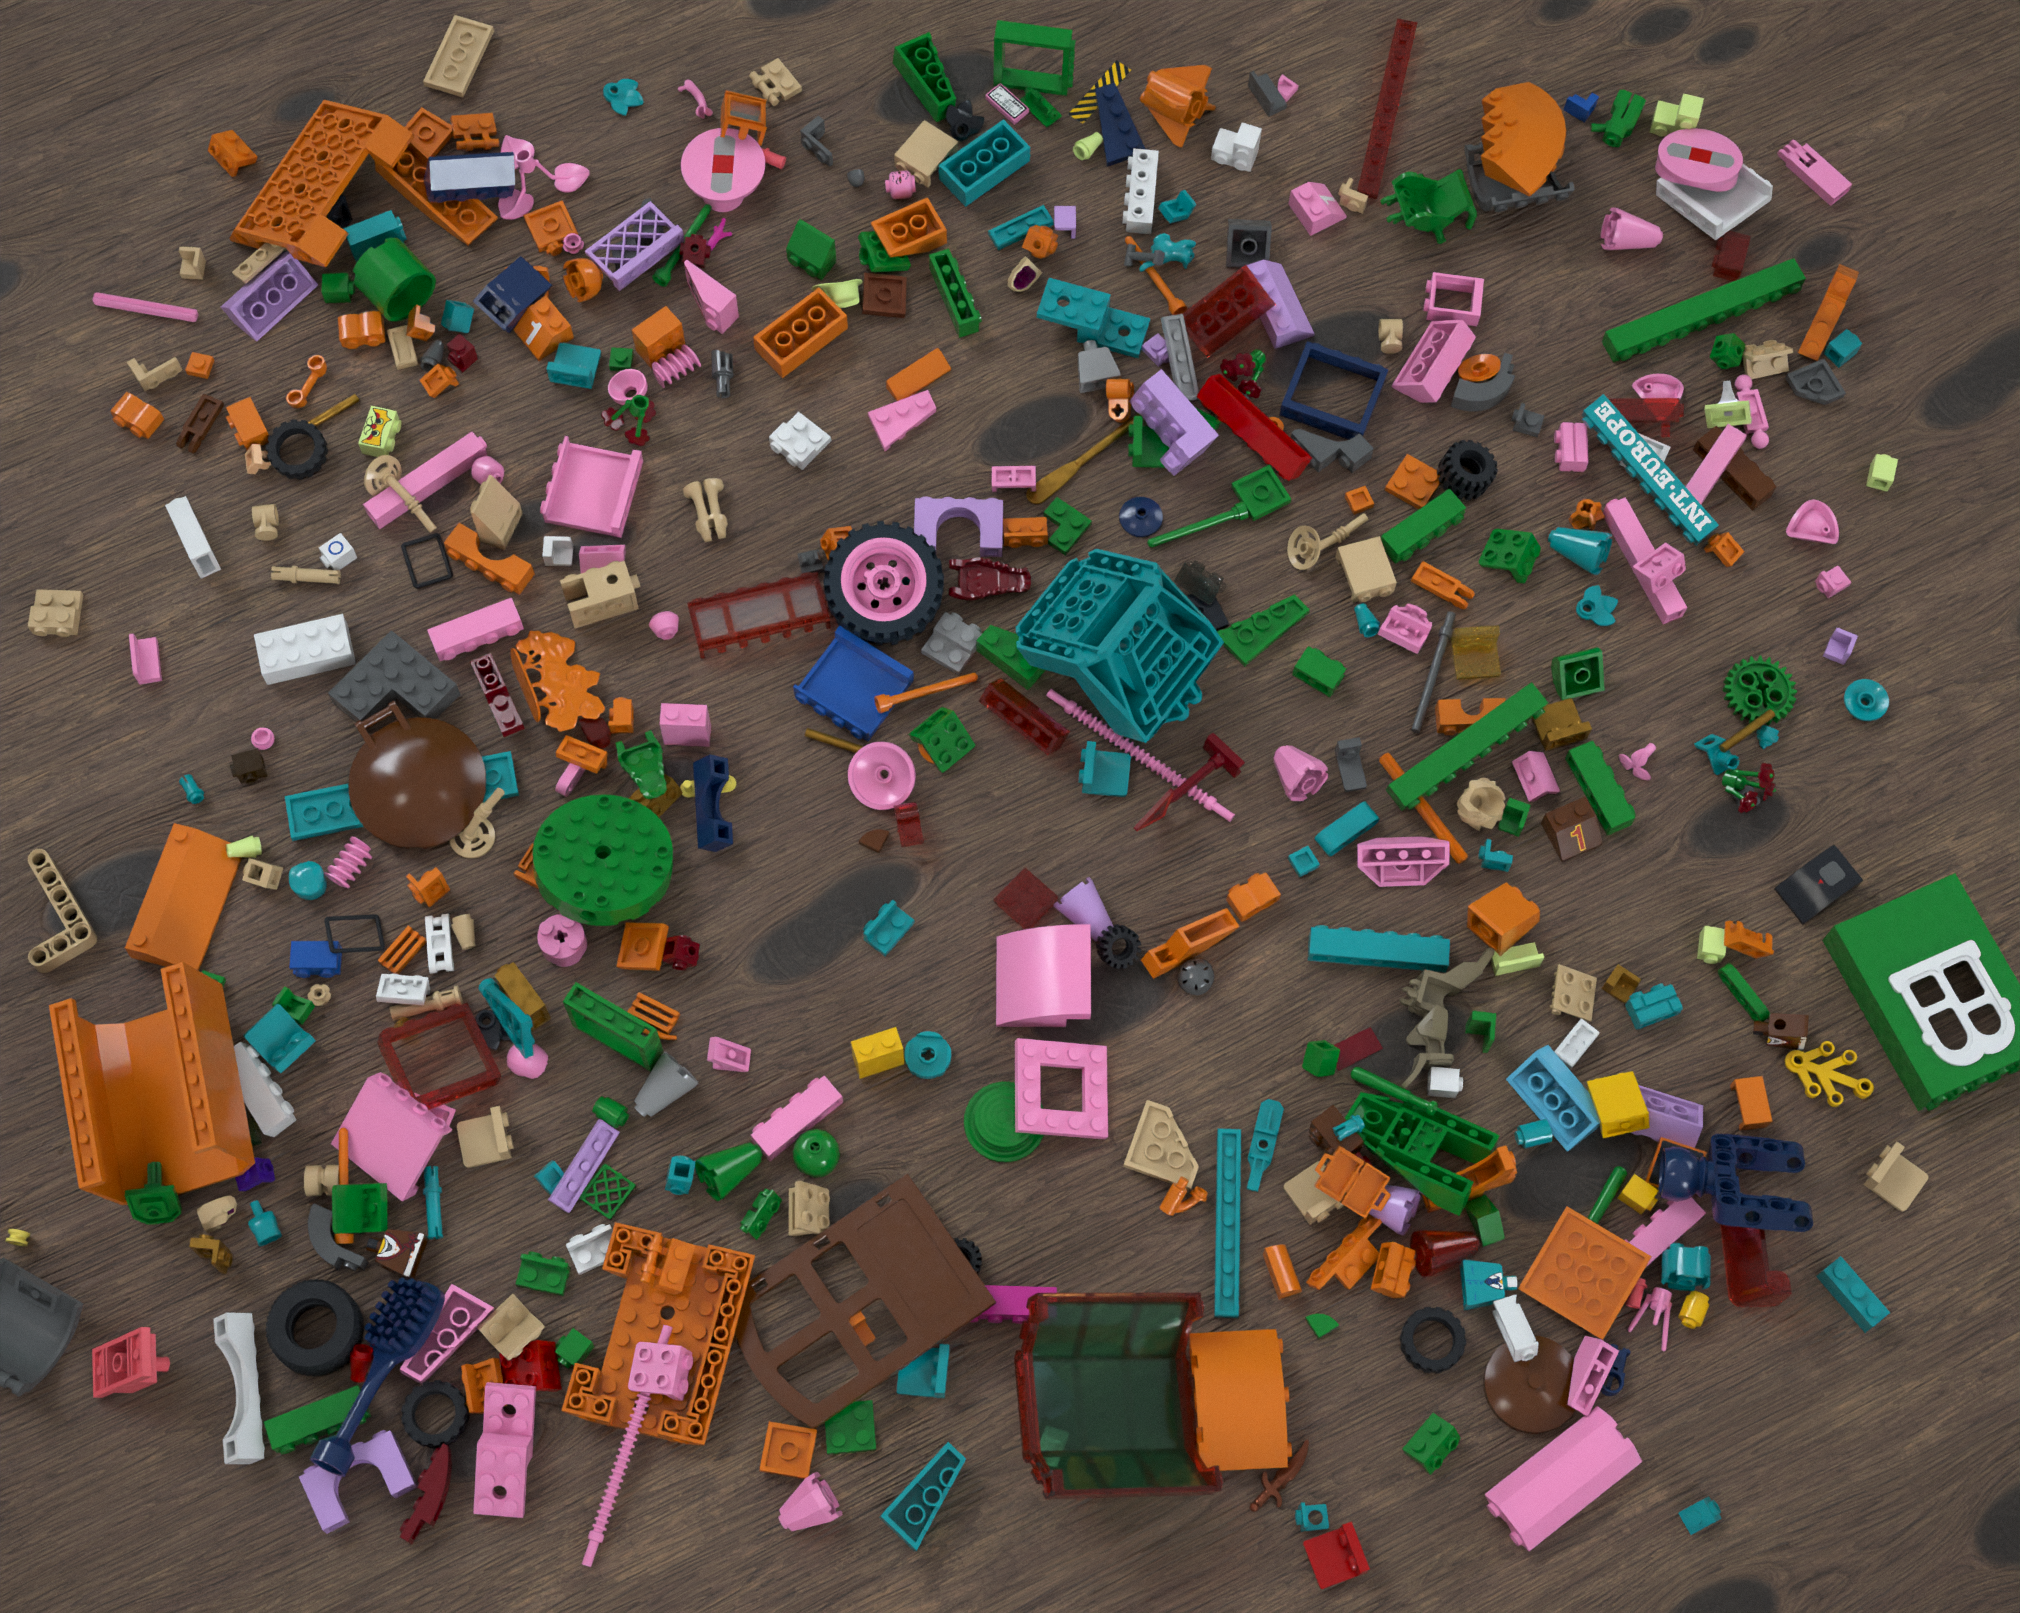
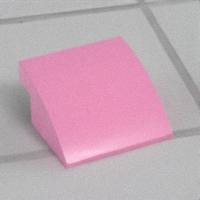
M1090 924L1038 927L997 937L996 1027H1066L1067 1019H1090Z

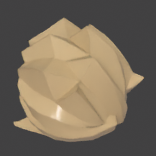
M1488 778L1471 780L1469 787L1464 789V793L1457 802L1459 808L1457 813L1463 822L1480 831L1481 827L1492 829L1497 821L1502 820L1503 809L1505 808L1503 801L1505 800L1504 793L1496 786L1495 781H1490Z

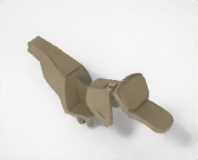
M1487 948L1477 962H1463L1444 974L1425 969L1416 979L1410 980L1409 984L1414 985L1413 988L1404 987L1402 989L1403 992H1407L1406 994L1410 999L1405 1000L1401 998L1400 1003L1408 1006V1010L1411 1013L1414 1012L1423 1017L1406 1037V1042L1410 1046H1426V1053H1419L1414 1058L1412 1070L1400 1087L1405 1089L1417 1077L1422 1068L1430 1070L1431 1067L1448 1068L1452 1065L1454 1056L1452 1054H1445L1444 1049L1448 1031V1010L1443 1005L1444 996H1456L1483 973V969L1495 953L1492 948Z

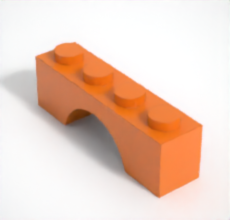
M461 523L457 524L444 542L446 553L450 558L456 561L458 559L463 561L469 569L480 571L491 582H499L508 592L514 591L520 595L535 575L532 565L514 554L503 560H491L484 557L479 552L480 540L478 534Z

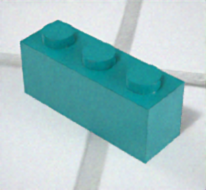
M1841 1256L1816 1276L1864 1333L1890 1314L1889 1310Z

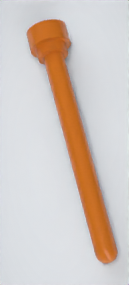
M1131 236L1125 238L1127 245H1136L1135 252H1142ZM1139 261V262H1140V264L1142 265L1143 263H1145V262H1147V261ZM1153 266L1147 268L1145 271L1168 301L1170 313L1172 315L1184 314L1187 310L1184 301L1175 298Z
M970 673L894 696L877 695L874 697L875 706L879 713L887 712L889 708H892V705L975 682L978 679V675Z
M346 1128L339 1130V1185H349L348 1130ZM354 1233L334 1234V1241L336 1244L354 1243Z

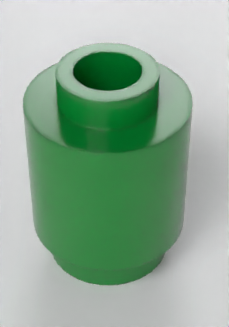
M601 1096L596 1101L592 1110L596 1114V1118L603 1120L614 1128L624 1126L629 1118L628 1108L610 1097L605 1098Z

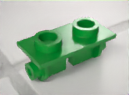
M1028 86L1024 90L1025 96L1020 101L1029 108V111L1046 128L1062 117L1056 108L1034 87Z
M765 1188L763 1191H760L752 1204V1207L757 1209V1212L748 1210L740 1222L741 1227L739 1229L746 1234L749 1233L755 1240H758L760 1235L766 1230L773 1214L778 1211L782 1199L772 1189L770 1191Z

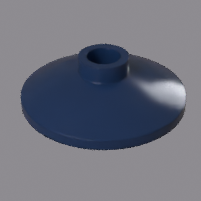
M1135 497L1123 504L1119 513V521L1122 528L1128 534L1135 537H1147L1159 530L1163 521V513L1160 506L1152 499ZM1138 512H1144L1145 515L1140 516Z

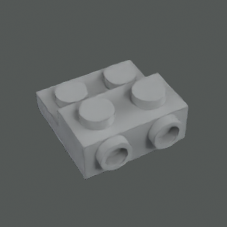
M945 612L934 627L933 634L921 649V653L959 675L976 652V640L982 635V630L973 623L967 625L962 622V617L957 613L952 612L950 615Z

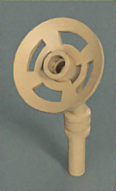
M382 455L374 459L368 466L364 476V485L367 492L376 496L391 486L405 501L404 505H408V510L411 509V513L418 517L429 533L433 532L437 527L423 511L422 505L418 504L419 501H415L416 497H412L398 482L401 479L402 473L399 461L391 455ZM386 462L387 467L382 468L379 472L375 471L381 464ZM372 479H374V484L378 488L377 490L373 488Z
M1363 513L1345 527L1341 526L1340 529H1336V532H1332L1331 536L1321 541L1314 528L1310 526L1298 527L1293 531L1288 541L1287 551L1291 564L1299 570L1311 568L1317 562L1321 550L1337 542L1341 543L1342 540L1344 541L1351 532L1367 522L1368 517ZM1308 532H1310V533H1312V534L1314 535V537H1315V539H1316L1315 541H1314L1313 538L1309 537V533H1308ZM1302 535V537L1298 541L1297 548H1295L1299 536ZM1298 555L1306 559L1304 564L1299 562L1297 559Z
M497 788L485 803H481L474 811V817L468 827L457 835L460 836L461 841L465 844L463 849L456 844L455 838L449 840L452 849L458 855L464 858H478L485 855L492 848L495 842V830L486 818L492 813V808L504 795L503 789ZM481 822L486 825L489 834H483L479 826ZM483 842L486 843L482 848L472 851V848L480 846Z

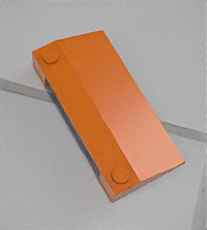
M173 824L125 946V950L131 958L165 967L184 962L199 971L242 857L228 858L226 844H230V842L196 828Z

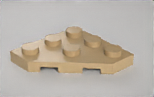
M1147 1100L1123 1167L1171 1184L1177 1183L1181 1176L1189 1180L1185 1188L1191 1191L1199 1166L1195 1158H1193L1170 1108Z

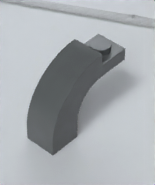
M1504 353L1500 370L1488 382L1473 383L1459 379L1451 407L1464 411H1483L1499 404L1508 395L1515 375L1511 374L1514 364H1511L1513 355Z

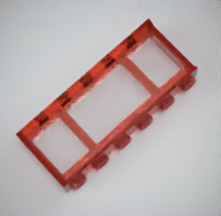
M806 572L798 577H785L777 582H763L756 587H742L734 592H721L713 597L696 598L691 602H687L701 659L705 658L704 651L717 648L718 653L726 652V645L739 643L740 648H745L748 646V640L760 638L762 643H767L770 641L769 635L782 632L783 637L788 638L792 635L791 630L804 627L805 633L813 631V625L824 622L826 629L831 628L830 617L817 572Z

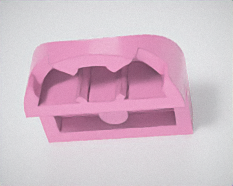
M1406 604L1405 607L1395 605L1391 608L1378 635L1418 654L1431 630L1432 622H1429L1426 618L1427 613L1415 605Z

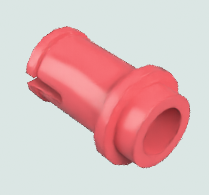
M762 148L765 163L782 170L786 157L771 152L769 148Z
M1638 1279L1625 1302L1626 1306L1640 1309L1643 1292L1647 1288L1645 1279Z

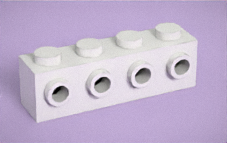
M1133 149V157L1128 158V169L1132 171L1131 175H1127L1126 187L1130 188V193H1125L1124 205L1128 206V211L1123 212L1122 224H1127L1126 232L1151 234L1159 151Z
M239 1042L234 1046L244 1103L263 1134L275 1137L296 1121L293 1115L294 1109L289 1102L283 1099L281 1095L283 1093L282 1089L276 1082L272 1081L269 1076L271 1074L269 1068L264 1063H261L258 1058L259 1053L251 1044Z

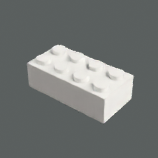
M343 614L254 634L261 673L267 685L356 664L348 624Z

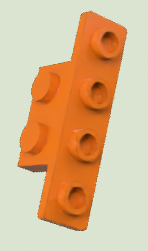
M1371 1215L1361 1219L1358 1227L1351 1234L1344 1237L1342 1244L1327 1256L1326 1261L1319 1268L1311 1273L1306 1283L1310 1287L1320 1290L1335 1275L1340 1283L1350 1290L1378 1260L1379 1252L1368 1240V1237L1381 1225L1382 1221Z

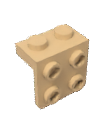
M500 1106L490 1108L491 1115L461 1121L457 1124L465 1167L471 1168L512 1158L510 1149H514L511 1135H507L506 1127L510 1126L507 1112L503 1113Z
M1896 1142L1891 1147L1887 1145L1879 1155L1882 1158L1878 1165L1874 1163L1866 1173L1869 1177L1863 1185L1899 1211L1904 1212L1928 1180V1175L1900 1155L1905 1147Z
M1317 1161L1284 1184L1285 1192L1309 1225L1315 1221L1319 1223L1330 1215L1328 1212L1335 1207L1338 1210L1344 1206L1314 1187L1320 1176L1315 1171L1320 1161ZM1323 1164L1320 1170L1323 1172L1326 1166Z

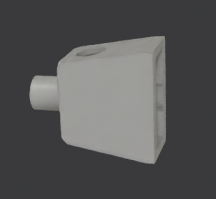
M1095 340L1086 341L1083 344L1085 351L1078 353L1080 393L1105 389L1107 379H1121L1120 371L1109 348H1097Z

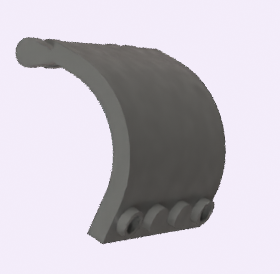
M1479 142V145L1473 146L1468 144L1464 147L1471 188L1478 205L1483 211L1495 210V212L1507 210V207L1523 208L1528 206L1529 203L1536 202V205L1547 203L1550 199L1561 201L1568 199L1569 195L1575 190L1573 182L1562 187L1557 180L1555 172H1550L1546 176L1547 181L1529 197L1485 176L1482 160H1474V154L1480 153L1481 158V155L1484 153L1482 142Z
M4 1257L0 1259V1386L10 1388L13 1394L20 1397L23 1393L29 1392L40 1383L59 1361L76 1331L84 1303Z

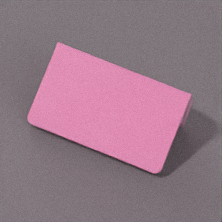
M625 545L581 546L579 552L581 574L590 568L605 567L613 561H625Z
M134 633L129 634L132 670L138 683L141 685L162 681L157 638L137 640Z
M1528 751L1512 761L1529 802H1534L1546 794H1557L1560 792L1543 752Z

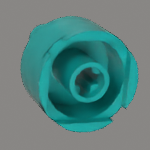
M1680 1243L1670 1244V1249L1662 1253L1661 1283L1664 1285L1667 1282L1668 1288L1679 1291H1695V1286H1702V1290L1710 1287L1711 1255L1708 1253L1709 1249L1704 1246L1689 1248Z

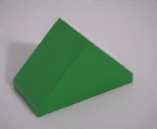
M1486 1195L1466 1203V1212L1482 1248L1505 1239L1499 1210Z

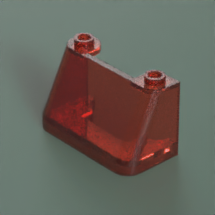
M1720 1224L1728 1296L1732 1304L1737 1307H1768L1781 1304L1792 1294L1790 1280L1782 1271H1769L1765 1229Z

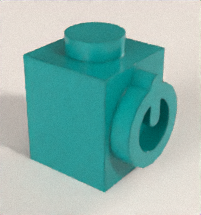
M681 1155L672 1157L668 1167L665 1190L675 1195L688 1194L693 1180L696 1161Z

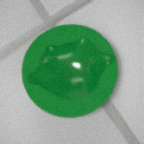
M1002 1081L983 1087L975 1093L966 1107L964 1114L966 1137L971 1146L980 1155L996 1162L1021 1160L1030 1155L1043 1139V1134L1015 1132L1014 1082Z

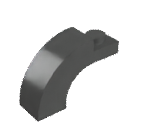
M313 1203L308 1217V1234L316 1252L328 1265L338 1271L342 1263L344 1267L356 1272L357 1268L365 1271L369 1263L365 1257L344 1249L335 1243L332 1211Z

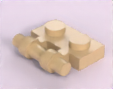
M779 58L761 68L762 76L758 75L756 71L751 72L749 75L755 88L760 89L763 93V98L773 106L779 103L777 97L781 96L786 101L802 91V86ZM770 83L774 88H769L767 84Z

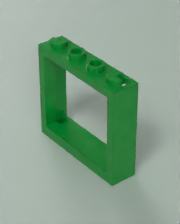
M997 20L994 36L993 86L996 87L1001 83L1005 88L1025 90L1030 86L1041 93L1067 96L1068 88H1072L1074 78L1076 40H1072L1073 30ZM1005 43L1063 50L1062 75L1005 68Z
M575 982L563 1000L573 1027L651 1072L661 1054L664 1053L656 1028L579 983ZM645 1029L650 1031L647 1037L641 1035Z

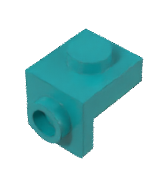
M1182 190L1176 199L1162 202L1158 209L1171 224L1188 219L1196 203L1186 190Z
M1710 1497L1704 1498L1678 1513L1690 1535L1722 1519L1720 1507Z

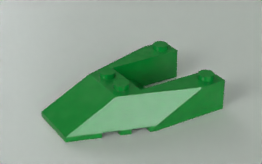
M1360 1092L1345 1119L1349 1120L1351 1115H1359L1362 1118L1365 1127L1362 1129V1132L1359 1133L1357 1131V1134L1364 1141L1363 1145L1435 1205L1460 1216L1468 1202L1474 1182L1431 1162L1440 1148L1476 1164L1495 1151L1500 1135L1438 1107L1434 1115H1429L1423 1108L1414 1106L1409 1102L1389 1101L1390 1097Z

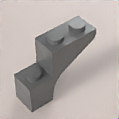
M651 198L643 200L640 209L650 202ZM649 210L643 215V219L655 220V214ZM635 224L632 232H639V225ZM642 225V233H654V225ZM657 226V233H664L662 226ZM626 238V245H637L638 238ZM641 238V246H649L653 243V238ZM623 241L615 243L613 245H622ZM611 250L613 258H621L622 250ZM625 250L624 258H634L637 251ZM614 263L616 271L620 268V263Z
M1296 429L1291 433V439L1312 457L1308 466L1314 468L1318 473L1337 458L1341 466L1347 468L1351 473L1372 458L1374 448L1360 433L1350 440L1341 442L1333 441L1301 429Z

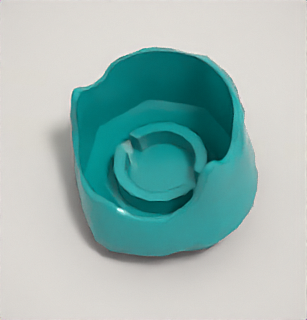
M307 861L299 863L289 871L290 887L299 898L315 900L325 893L327 880L322 867L316 862Z

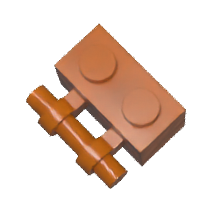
M654 1234L652 1243H649L647 1248L649 1253L646 1263L642 1264L641 1272L643 1273L640 1281L649 1284L651 1276H654L655 1280L652 1288L676 1295L682 1292L695 1245L672 1238L663 1247L661 1246L663 1236ZM660 1255L662 1256L659 1267L656 1268V1259L657 1256Z

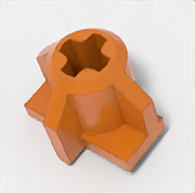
M1590 499L1581 500L1577 504L1576 511L1569 518L1573 529H1583L1588 526L1593 531L1596 522L1605 519V515L1601 510V503L1593 502Z

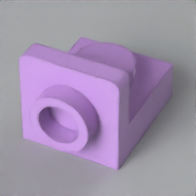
M1158 333L1142 345L1141 350L1158 367L1164 362H1169L1165 340Z

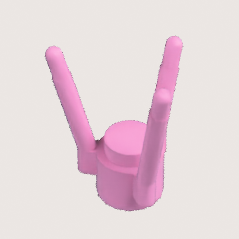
M1655 1287L1652 1294L1646 1295L1644 1303L1627 1329L1629 1332L1633 1330L1649 1304H1651L1650 1308L1656 1311L1653 1325L1658 1324L1660 1314L1664 1312L1662 1351H1666L1672 1293L1666 1289Z

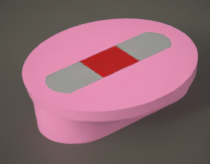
M717 128L698 135L688 144L682 155L681 171L688 187L697 196L703 198L705 204L711 205L714 211L728 212L736 209L743 199L759 186L765 171V156L760 145L750 135L747 134L746 139L740 140L738 138L739 130L727 128L725 138L720 137L721 128Z
M1698 128L1681 129L1668 134L1661 141L1655 169L1657 174L1667 181L1710 191L1723 192L1732 189L1736 185L1739 171L1743 164V157L1737 145L1719 133Z

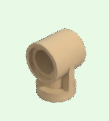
M1380 319L1378 333L1379 340L1383 341L1381 343V351L1386 354L1400 352L1402 350L1401 340L1403 334L1402 319Z
M276 504L253 506L252 518L254 526L257 528L255 530V537L262 541L277 538L278 530L273 527L279 525Z

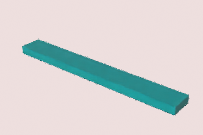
M1217 1129L1215 1318H1239L1241 1129Z

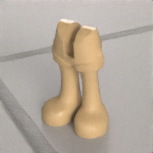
M709 478L703 481L705 492L708 496L710 515H708L705 507L701 483L696 481L686 485L683 488V494L686 498L693 499L698 515L696 528L704 542L712 541L710 529L712 527H716L714 529L718 539L726 538L727 518L721 514L718 503V493L724 488L722 480Z

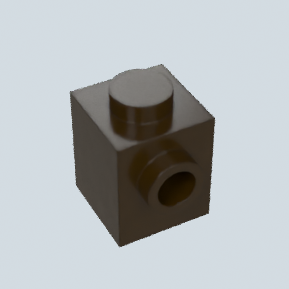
M258 748L231 756L233 764H230L231 773L234 778L237 777L241 784H252L258 779L268 777L263 756Z

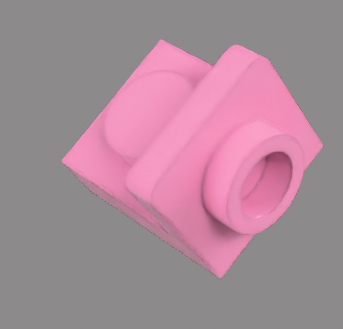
M1839 566L1834 567L1828 572L1822 571L1815 580L1817 588L1827 598L1832 597L1851 584V581Z

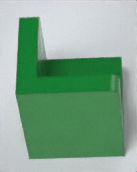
M1509 797L1498 829L1519 837L1531 805Z
M1325 1040L1308 1042L1302 1068L1316 1077L1334 1075L1340 1049Z

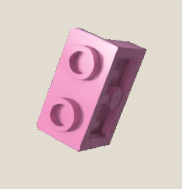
M1666 542L1632 566L1633 573L1649 583V589L1652 593H1656L1665 587L1666 584L1686 570L1684 554Z

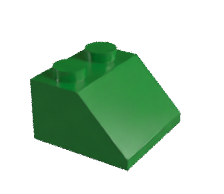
M799 219L786 247L787 260L793 266H799L804 269L811 277L823 280L836 263L835 240Z

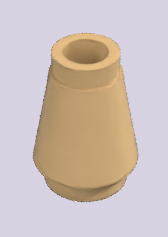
M470 914L452 918L453 924L451 927L462 950L476 947L474 919H471Z

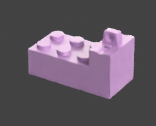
M1162 369L1144 382L1129 401L1133 409L1143 416L1147 425L1169 447V450L1160 461L1173 476L1203 454L1219 436Z

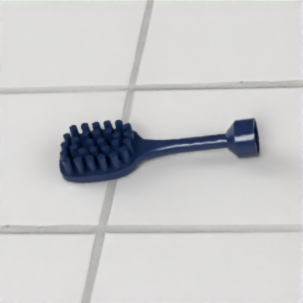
M400 1278L398 1283L393 1280L388 1283V1287L394 1293L390 1294L388 1291H384L381 1294V1297L387 1303L385 1305L381 1301L377 1302L375 1307L381 1314L371 1313L370 1319L376 1324L373 1326L371 1323H367L364 1328L368 1332L365 1335V1340L370 1343L374 1355L370 1371L337 1435L321 1439L309 1458L315 1465L341 1477L346 1476L355 1459L349 1442L379 1387L395 1365L413 1357L421 1349L441 1314L445 1295L435 1285L416 1281L413 1278L409 1280Z

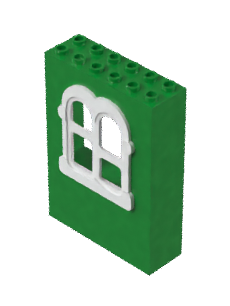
M1956 873L1833 926L1822 940L1918 1111L1925 1108L1927 1111H1931L1939 1107L1940 1103L1945 1100L1951 1102L1959 1098L1960 1094L1965 1091L1971 1093L1979 1089L1986 1082L1991 1084L2001 1079V1076L2007 1072L2011 1075L2020 1070V983ZM1961 961L1969 963L1984 989V995L1966 1003L1959 1001L1943 973L1945 968ZM1931 975L1938 982L1945 995V999L1923 1008L1912 993L1910 984ZM1986 1004H1991L1999 1015L2001 1027L1995 1034H1982L1974 1027L1968 1017V1013ZM1948 1008L1953 1009L1967 1034L1965 1046L1959 1050L1946 1048L1928 1020L1930 1016Z

